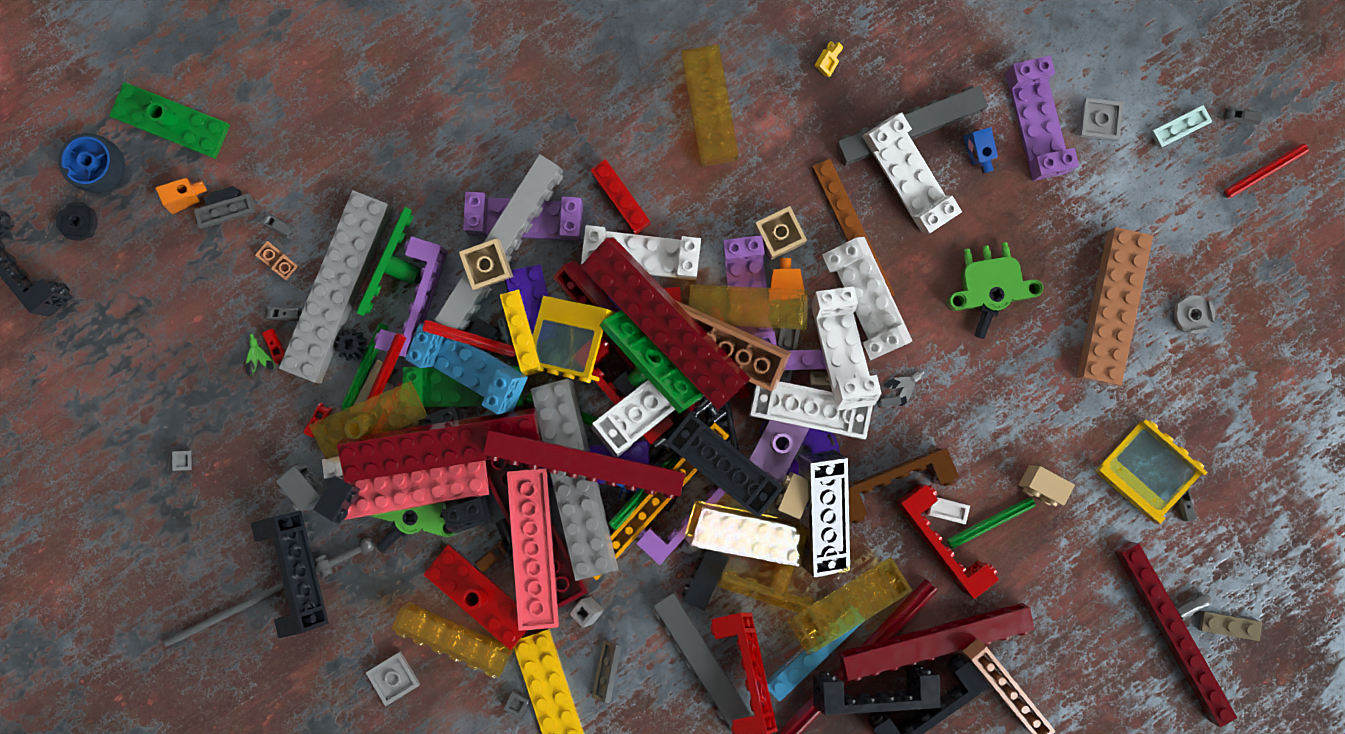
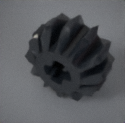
M345 329L344 335L338 334L340 341L335 340L334 343L339 345L335 348V351L340 352V358L345 357L347 361H350L352 358L358 360V354L364 356L362 349L366 350L368 346L363 345V343H366L368 340L367 338H362V332L357 333L356 329L351 331ZM350 341L353 342V343H352V345L354 346L353 348H349V347H350V344H348V343H349Z

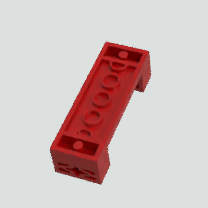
M602 337L592 375L599 377V382H595L613 403L617 405L625 397L620 398L617 395L619 390L611 381L607 383L604 380L606 375L598 367L594 369L611 354L608 350L611 346ZM592 340L573 356L584 370ZM670 413L643 436L652 444L674 425L672 420L675 418Z
M918 483L897 499L895 503L964 594L973 599L977 598L999 581L996 576L998 572L991 564L988 565L986 562L983 563L977 560L965 569L960 562L957 563L953 559L954 553L948 546L945 547L941 543L942 537L937 531L930 529L929 525L931 523L924 515H921V513L938 501L936 497L937 492L931 485Z
M752 612L736 613L711 619L710 629L715 639L738 636L737 647L741 651L743 658L741 659V666L746 672L747 677L745 685L747 690L750 691V708L752 712L754 711L752 716L732 720V734H771L777 732Z

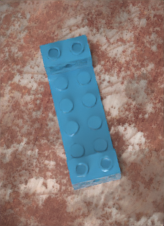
M419 324L405 360L419 368L434 367L485 397L482 405L496 414L514 411L528 376L478 347L424 332L422 330L423 324Z

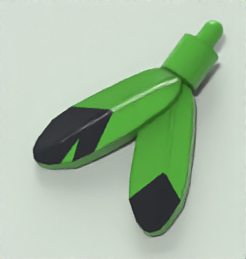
M250 334L249 344L251 348L245 366L247 375L251 376L255 372L258 360L267 369L273 370L275 368L274 361L258 346L254 335Z

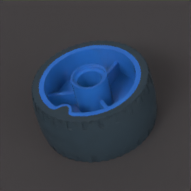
M82 133L71 137L62 146L58 165L64 178L73 186L87 192L102 193L118 185L124 174L125 159L120 149L110 140L96 134Z

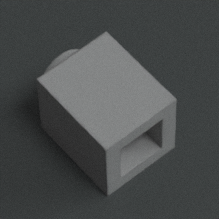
M592 597L582 599L570 615L584 628L594 624L604 609Z

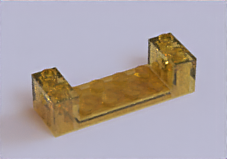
M889 557L820 601L794 615L787 622L807 655L817 652L912 592V589L892 557Z

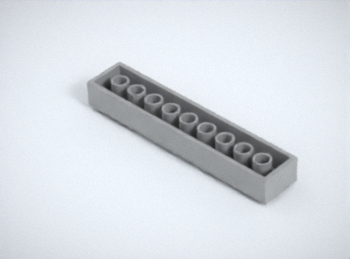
M539 154L484 241L485 243L496 238L499 239L508 263L512 259L510 255L513 250H517L523 241L521 240L523 234H527L532 228L533 224L531 222L533 218L541 214L543 210L542 204L545 200L548 201L553 194L552 188L555 184L559 185L564 177L562 175L563 170L541 154ZM465 271L435 320L442 325L466 331L471 324L469 319L473 314L476 315L482 306L480 304L483 298L486 299L492 290L490 288L491 285L478 290H472Z
M352 190L279 369L314 383H322L337 347L334 341H339L340 339L338 334H342L392 213L393 208L389 204Z
M564 379L532 388L531 393L537 412L542 440L548 443L590 451L574 382ZM558 471V474L550 473L575 581L619 570L598 482L585 480L586 476L578 475L577 478L568 477L566 472Z

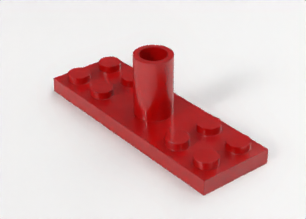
M450 544L445 547L423 574L509 650H512L528 631H519L517 602ZM474 594H477L478 602L475 601Z

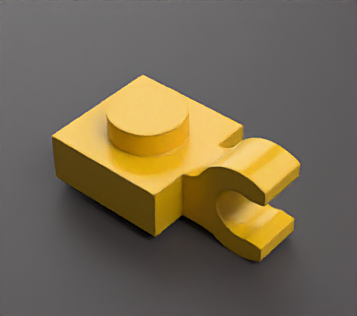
M830 41L827 45V50L824 49L815 67L824 76L830 77L839 62L836 57L842 51L843 46L839 42L835 45Z

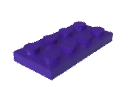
M541 264L511 270L513 277L504 280L507 293L520 290L532 336L543 296L549 297ZM544 320L538 343L560 338L556 322Z

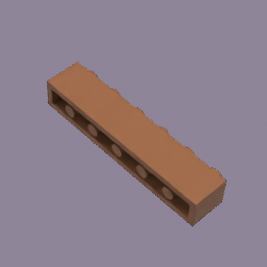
M977 638L963 650L964 654L972 661L974 666L1030 734H1053L1055 732L1053 727L987 646Z

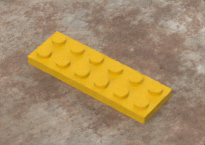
M550 628L522 637L514 646V650L542 734H584Z

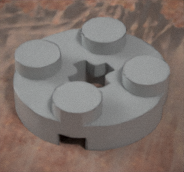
M1198 295L1186 297L1174 307V319L1179 330L1189 334L1203 333L1210 328L1215 320V309L1212 303ZM1192 310H1194V312H1198L1199 316L1196 317V320H1194L1190 315L1192 313Z

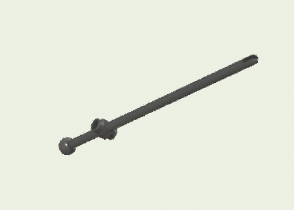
M366 537L361 540L360 545L331 559H327L326 555L316 558V573H320L322 578L333 573L331 568L334 565L361 552H371L375 547L373 540ZM282 582L165 639L163 645L170 646L285 590L284 583Z

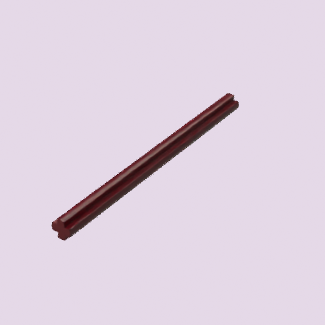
M924 579L861 646L893 638L938 590L927 579ZM842 666L833 674L843 681L844 689L851 683V680L848 681L843 675ZM813 696L777 734H802L821 714L820 711L814 708Z

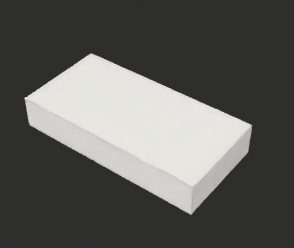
M937 497L938 501L928 508L927 515L966 524L970 506Z

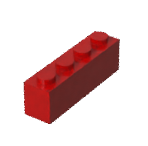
M606 159L590 170L594 179L635 235L651 225L646 214Z

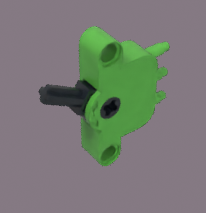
M1007 242L1001 244L1003 258L992 259L988 245L983 246L984 261L973 262L970 249H964L966 267L961 272L963 291L950 295L946 300L947 307L952 311L980 307L979 311L982 314L974 334L979 339H985L992 318L998 316L1000 310L1006 308L1011 302L1032 299L1040 296L1043 292V284L1040 281H1023L1019 262L1011 257ZM1029 285H1033L1035 287V294H1032L1029 291ZM996 292L995 296H997L998 298L993 299L994 295H992L991 293ZM954 297H957V298L960 299V301H961L960 306H955V305H954V303H953V298H954Z
M445 502L370 515L390 522L394 521L391 524L393 528L376 544L377 549L384 553L401 536L406 537L408 534L417 533L422 530L444 537L455 535L456 533H449L445 530L446 524L442 510L446 508ZM414 513V520L410 521L409 519L411 516L409 514Z

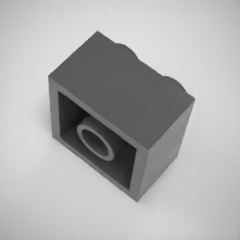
M306 465L293 466L276 481L280 492L285 496L288 495L292 500V506L300 511L313 509L325 491V487Z

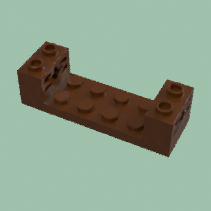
M934 449L849 484V522L859 523L865 520L864 516L868 515L860 496L861 493L866 494L873 491L874 486L883 487L891 484V479L899 478L900 480L910 476L909 472L911 471L920 472L927 469L932 482L940 486L944 485L945 487L955 483L954 479L959 478V475L948 449Z

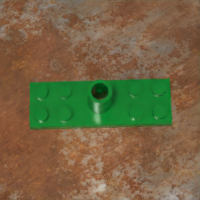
M123 82L109 115L113 119L214 159L217 158L230 127V124L126 82Z
M407 207L403 208L357 308V314L364 316L365 313H370L373 307V303H371L373 295L378 296L382 287L378 284L383 273L411 285L415 281L420 268L392 255L397 243L401 244L406 234L403 232L404 227H408L413 219V215H411L412 210Z
M623 310L601 322L599 326L636 365L628 375V379L633 386L640 387L649 380L678 413H681L703 398L704 395Z

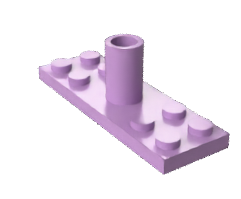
M769 420L750 460L782 483L809 428ZM778 438H784L786 441L785 448L779 450L776 445Z

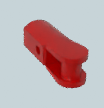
M269 329L263 332L262 336L274 362L278 365L283 360L286 351L275 330ZM279 349L281 353L276 355L275 350Z
M321 402L303 430V433L311 438H315L323 423L332 412V408L325 407L324 403ZM319 413L323 414L321 419L317 417Z

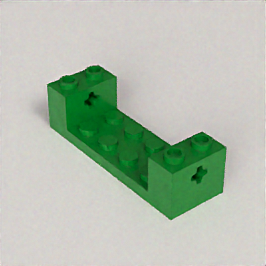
M517 366V367H512V368L518 370L519 372H521L519 366ZM403 367V406L484 407L482 403L485 397L436 368ZM524 387L516 406H524Z

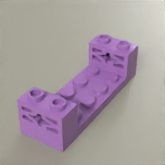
M1051 55L1013 64L1005 74L1032 181L1070 173L1079 167L1075 148L1066 149L1056 112L1049 79L1055 75Z
M466 192L463 230L468 235L488 236L511 199L490 198L485 193ZM562 197V201L545 200L541 206L543 208L541 214L533 218L531 222L533 224L532 228L527 234L524 233L521 238L581 241L584 206L582 198Z
M762 235L723 240L722 246L733 326L776 345L775 331H772L765 278Z
M412 236L410 241L408 240L405 244V255L414 261L426 264V266H423L421 270V283L417 284L414 294L416 298L414 303L410 304L408 311L410 314L409 319L403 325L402 331L406 337L400 352V356L406 357L419 324H423L427 318L448 253L441 245ZM381 329L374 339L375 348L388 352L395 333Z
M713 486L707 492L708 498L704 502L700 500L693 508L695 512L691 516L687 515L680 522L682 525L678 531L674 529L668 535V542L650 526L648 529L644 528L637 536L636 544L660 565L726 492L719 486L717 488Z

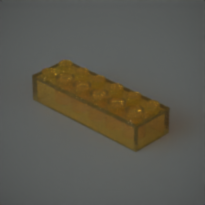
M719 44L681 50L700 166L704 167L738 161L739 153Z
M690 284L689 307L734 327L806 331L809 292L801 289Z
M695 501L685 539L691 546L799 567L809 535V529L801 522L761 515L757 518L748 511Z
M411 602L400 608L391 628L400 637H410L418 645H428L432 647V651L439 654L446 653L450 655V659L456 662L464 661L468 663V667L474 670L482 669L486 671V675L492 678L501 677L514 652V648L509 650L501 642Z

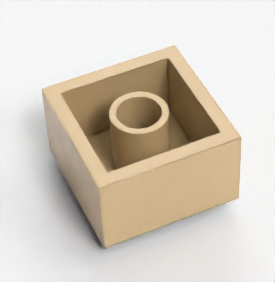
M790 206L755 222L754 228L758 236L762 235L763 246L770 260L804 245L807 241Z
M497 238L459 252L472 290H478L513 277L501 241Z
M1029 465L1018 486L1024 488V493L1032 497H1040L1039 501L1056 507L1057 505H1065L1075 485L1041 466Z
M790 472L789 475L785 474L782 481L784 488L774 500L775 508L800 519L809 499L808 480Z

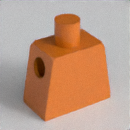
M188 178L158 186L156 190L163 206L171 214H174L199 203L198 194L206 192L207 188L203 181L192 184Z
M781 258L780 269H773L771 274L768 301H805L806 294L801 270L792 269L791 258Z

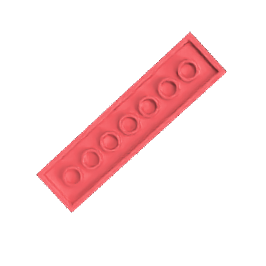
M486 461L350 482L361 490L358 493V499L348 509V515L344 520L489 495Z
M546 468L508 471L507 481L519 631L559 627Z

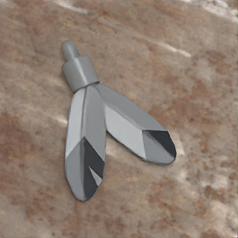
M924 371L916 372L911 377L891 379L884 386L888 389L903 387L900 393L902 404H899L903 406L910 399L915 382L922 378L921 376L924 374Z

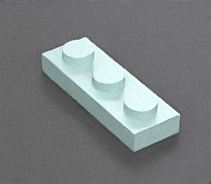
M1203 105L1150 133L1160 149L1210 124L1212 120Z

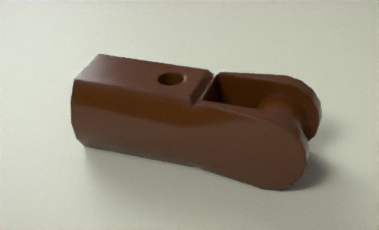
M503 540L475 561L482 572L507 553ZM496 548L501 553L498 557L493 552Z

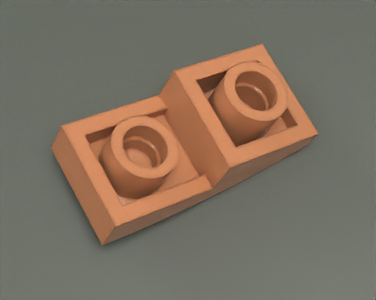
M268 240L255 254L256 257L285 280L298 267L295 262Z

